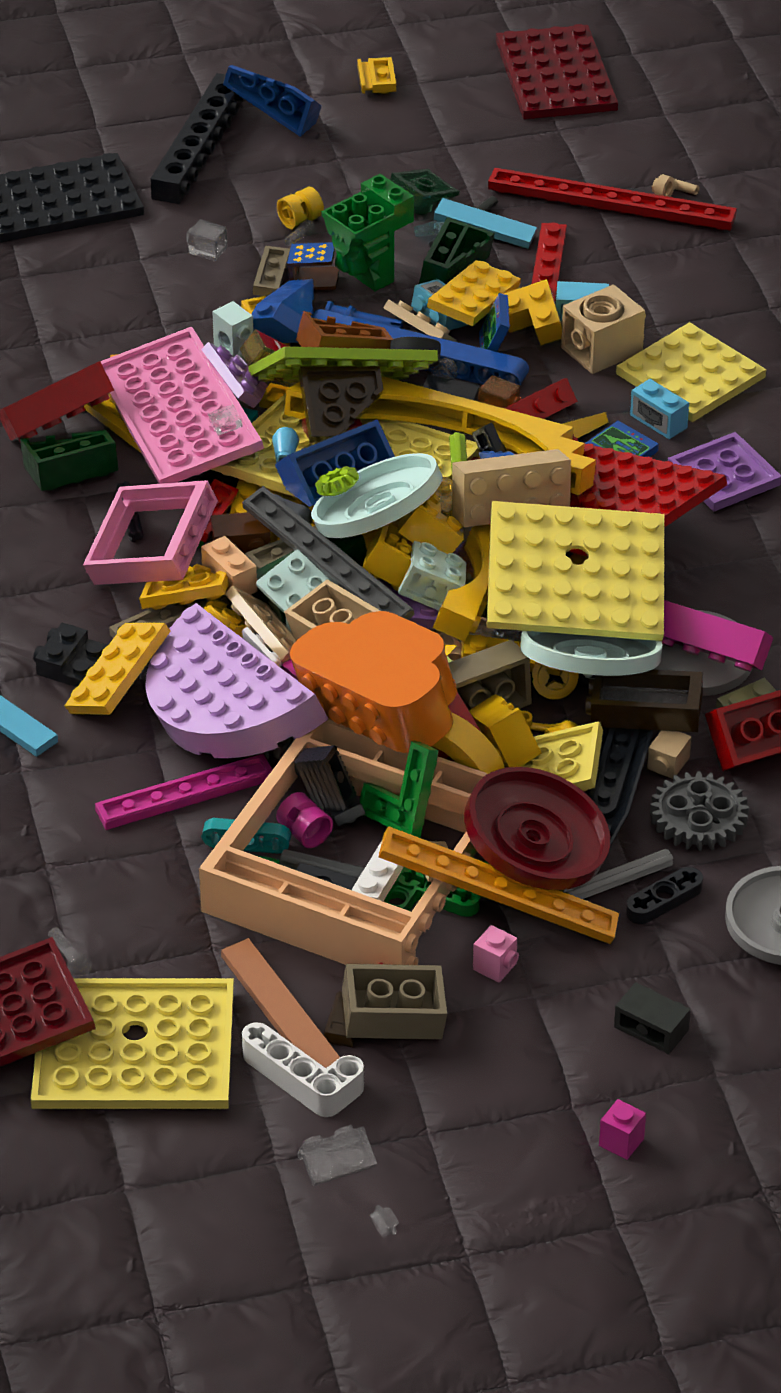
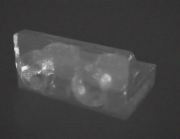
M352 1125L345 1126L334 1131V1136L324 1139L322 1135L310 1137L303 1141L304 1145L297 1152L299 1160L303 1159L312 1186L375 1167L377 1164L364 1126L353 1129Z

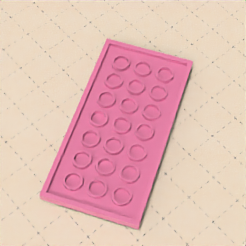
M193 327L100 361L114 388V391L108 393L159 484L178 483L264 449L262 439L233 392L201 350L204 345Z

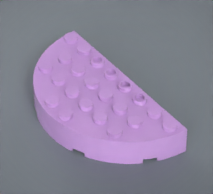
M197 603L185 609L182 615L169 628L171 632L152 656L148 665L146 693L152 709L169 737L183 749L197 755H201L203 752L211 753L214 758H237L260 754L278 748V742L292 736L294 739L300 738L328 720L324 709L312 691Z

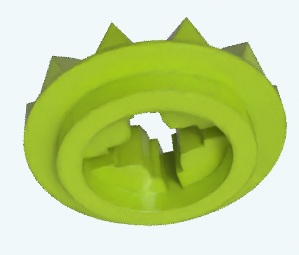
M349 466L328 471L326 475H322L315 483L317 493L323 496L342 494L355 485L359 479V474L356 468Z

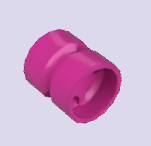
M303 792L293 793L288 796L277 810V821L289 828L291 834L306 848L319 846L328 838L332 831L333 819L320 807H317Z

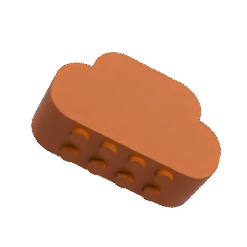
M376 611L364 614L353 620L350 624L329 622L318 625L301 636L291 647L290 657L298 681L316 695L327 717L336 724H341L353 730L356 734H362L379 745L382 744L401 753H409L411 741L433 746L450 731L453 725V717L448 705L456 697L457 686L451 674L445 653L444 641L438 633L394 613Z

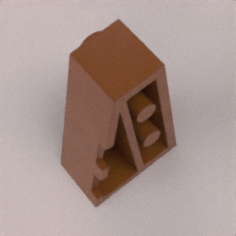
M303 311L296 337L301 347L390 349V343L393 338L384 327L352 321L350 326L335 323V317L327 316V320L312 318L311 312Z

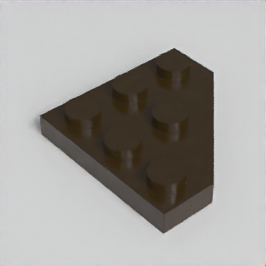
M300 366L298 374L309 442H322L346 432L381 396L384 388L380 366Z

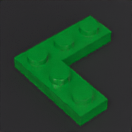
M411 741L400 796L380 786L363 783L360 803L365 811L363 815L387 827L390 826L420 838L425 822V814L431 794V785L439 750L422 742Z

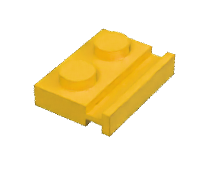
M392 57L368 58V62H361V59H357L362 94H365V90H372L373 93L381 94L396 92V78Z

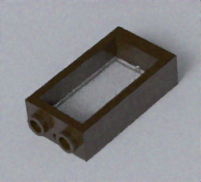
M652 669L632 675H595V678L589 679V696L592 697L586 698V714L591 715V723L599 721L604 728L698 733L703 697V672Z

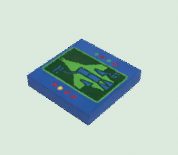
M499 293L479 331L480 348L495 352L498 351L510 328L508 295Z
M618 420L585 442V444L612 448L624 453L630 452L633 455L651 457L658 452L659 448L657 442Z

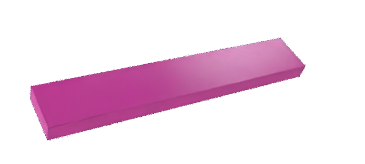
M260 754L95 803V811L105 830L260 785L273 769L265 755Z

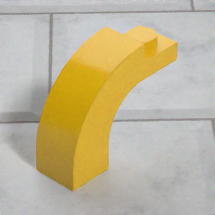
M452 713L453 725L450 731L435 743L433 747L446 753L456 763L488 774L505 768L499 753L485 735L471 723Z

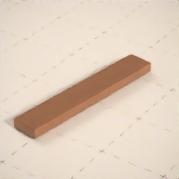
M249 938L221 950L222 959L282 1037L325 1068L340 1058Z

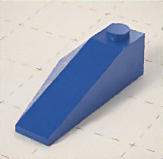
M313 279L289 280L257 303L251 315H253V333L258 345L264 344L258 331L281 343H298L296 337L303 311L311 312V317L314 314L312 305L314 300Z

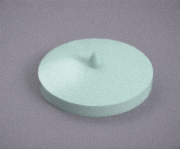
M412 453L385 459L357 471L359 479L350 490L336 496L322 495L314 505L311 516L318 531L328 538H345L367 533L400 519L423 504L440 486L443 478L435 458L428 454Z
M522 631L520 643L522 653L531 660L551 668L580 673L586 678H590L593 675L619 676L650 671L660 664L663 646L662 641L534 631Z

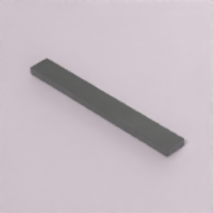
M264 486L242 502L243 508L293 550H299L336 585L380 611L391 612L407 620L415 615L412 607Z

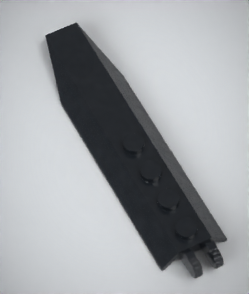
M604 693L602 700L614 699L608 693ZM623 694L619 701H632L633 695ZM641 695L639 702H649L650 695ZM602 727L603 735L595 788L584 792L594 801L606 819L610 831V847L629 815L654 730Z

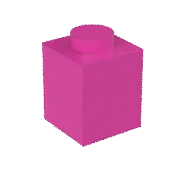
M617 1099L600 1120L599 1146L628 1160L644 1140L646 1113Z

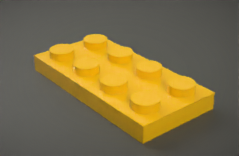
M475 260L428 298L427 308L474 326L489 313L499 293L504 294L519 288L521 278L512 275L509 271L494 268L487 262Z
M124 623L117 630V634L110 644L103 649L102 655L97 662L89 668L87 675L80 685L72 691L71 697L64 705L69 713L110 715L171 632L166 623Z

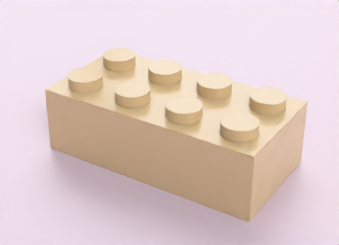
M559 449L453 462L452 516L463 527L490 524L492 501L570 507L571 459Z
M327 579L285 610L284 613L293 637L298 640L306 632L318 625L329 622L350 624L353 620L364 614L380 610Z

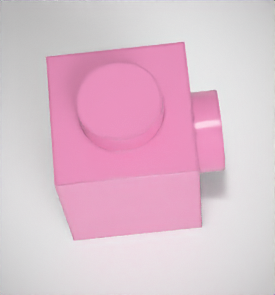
M490 925L473 945V970L498 983L517 964L519 958L517 937L495 926Z

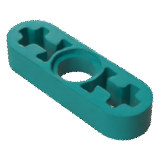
M223 818L208 819L204 823L201 835L202 841L207 846L215 848L235 820ZM264 822L243 851L282 853L283 850L289 848L291 831L285 825Z

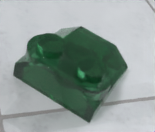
M430 169L392 173L390 178L392 182L414 196V213L419 215L431 212L433 204L439 203L442 198L450 199L459 196L460 192L431 172Z

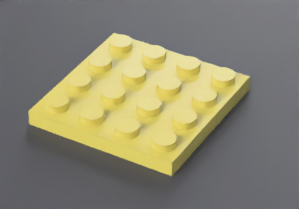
M689 322L616 366V374L636 387L648 379H652L689 402L688 420L694 422L766 377V369Z

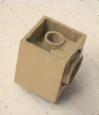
M614 284L563 305L561 348L591 374L627 360L643 350L645 310Z

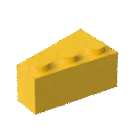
M494 694L469 710L479 729L495 747L506 767H521L542 754L521 710L518 707L514 709L513 704H508L504 698Z

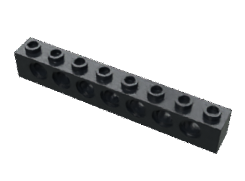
M216 73L150 178L151 199L175 204L181 203L184 196L189 194L192 183L197 181L201 168H205L209 155L214 153L217 142L222 140L225 129L230 127L231 119L234 115L238 114L239 106L242 102L246 101L223 85L226 74Z

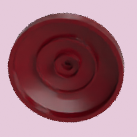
M507 767L485 775L475 785L465 807L464 823L466 831L478 853L492 867L505 876L531 887L546 890H565L581 886L598 873L610 849L609 827L601 810L594 801L568 780L544 770L529 767Z

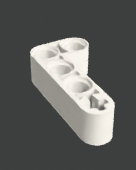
M250 1023L242 1031L244 1060L317 1115L322 1117L334 1116L362 1094L364 1090V1065L360 1058L352 1055L342 1056L325 1068L263 1023Z

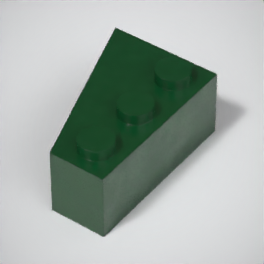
M447 217L423 261L419 284L436 279L447 284L475 260L485 261L490 257L495 233Z
M106 430L72 433V438L55 440V435L46 436V441L29 442V438L20 439L24 467L41 491L55 490L63 485L77 484L89 478L104 477L112 472L119 471L116 444Z

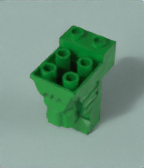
M380 173L362 182L361 192L321 211V216L325 220L329 235H332L333 247L336 250L335 267L343 273L346 272L355 277L373 291H377L394 282V231L414 222V196Z

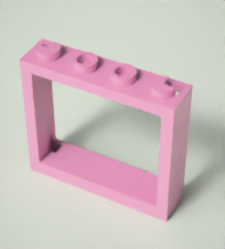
M208 480L119 487L83 564L93 584L183 580L218 502ZM185 509L164 556L113 559L135 512Z

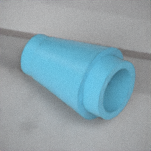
M279 428L272 436L276 463L297 450L299 436L292 428Z

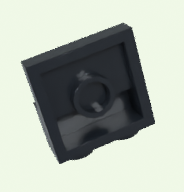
M62 622L57 629H50L47 635V643L44 647L39 645L35 649L33 660L36 662V673L38 676L78 687L87 675L89 668L97 662L102 655L103 649L108 644L88 639V630Z

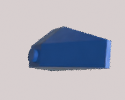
M230 65L227 69L223 83L224 86L301 137L316 124L322 105L296 87Z

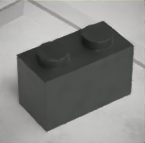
M635 982L615 1005L614 1028L670 1054L689 1031L691 1009L680 1002L673 1001L657 993L651 988Z

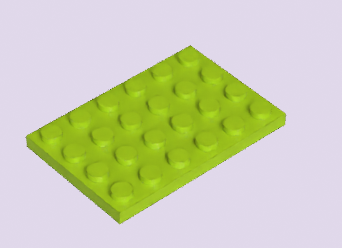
M283 347L248 366V369L252 376L258 377V381L267 382L273 381L274 378H283L284 382L299 381L298 372L300 366H380L381 376L399 380L407 379L411 374H418L419 370L428 369L430 364L438 361V350Z

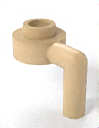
M664 174L656 178L652 185V192L654 194L671 197L675 189L697 195L699 192L698 185L677 180Z

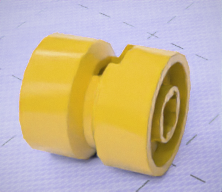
M310 186L277 201L278 216L288 229H294L303 225L306 221L310 222L321 217V211L324 210L323 201L319 193Z

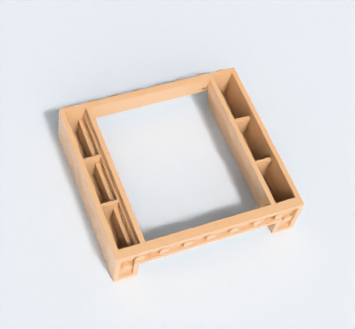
M328 719L316 729L294 740L200 866L201 912L345 965L379 964L380 962L388 965H418L419 959L416 957V947L419 937L423 932L429 930L433 916L436 912L442 911L446 897L450 891L454 892L456 890V886L434 878L412 912L243 851L298 777L295 772L294 761L304 748L337 746V751H339V756H342L341 760L344 761V766H346V771H348L354 791H357L356 795L361 796L363 783H371L400 796L408 753L397 752L382 744L379 745L372 739L362 734H356L353 730ZM437 756V765L433 775L425 819L464 832L465 834L453 851L473 858L477 850L468 837L464 823V812L475 785L488 773Z

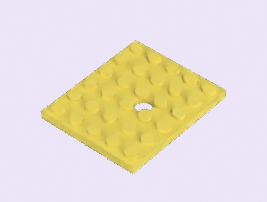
M492 501L487 628L662 641L664 636L665 514ZM571 549H580L588 555V559L581 565L572 564L571 559L566 556V553Z
M73 978L94 1020L96 1029L35 1053L31 1093L32 1109H229L234 978ZM133 1025L142 1026L143 1030L147 1033L145 1037L139 1040H129L123 1034L128 1032L130 1026Z

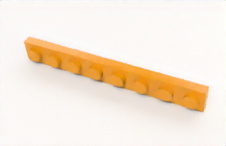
M390 826L384 832L378 856L381 859L605 943L611 944L615 938L619 918L618 912L559 890H546L522 884L505 876L488 863Z

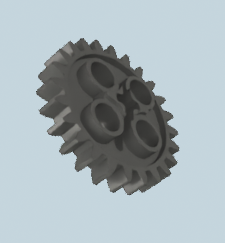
M697 771L696 777H691L688 772H685L684 779L674 775L673 783L664 780L663 787L657 786L656 794H652L650 804L651 823L656 825L657 833L664 832L665 840L673 837L675 846L684 842L686 843V849H689L694 844L697 845L699 851L702 850L703 845H708L711 850H714L715 843L726 847V839L735 842L736 834H743V827H747L749 806H747V797H742V789L734 790V782L725 785L723 776L714 780L713 773H709L705 778L702 777L700 771Z

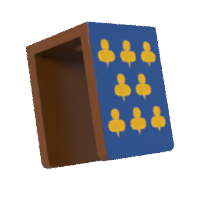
M333 243L291 244L287 262L290 280L313 279L314 290L336 289L340 272L338 268H299L301 266L332 265L335 253Z

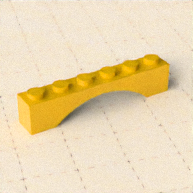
M490 524L472 526L463 549L471 562L474 580L460 588L448 591L433 625L434 629L465 642L469 632L475 634L488 602Z

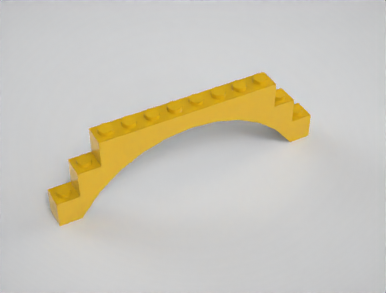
M381 376L384 388L381 396L359 418L413 422L451 429L470 435L479 428L493 423L501 442L506 448L517 454L559 449L571 459L570 493L580 495L593 486L596 459L583 456L585 443L572 440L574 427L384 376ZM300 382L286 389L284 415L305 419Z

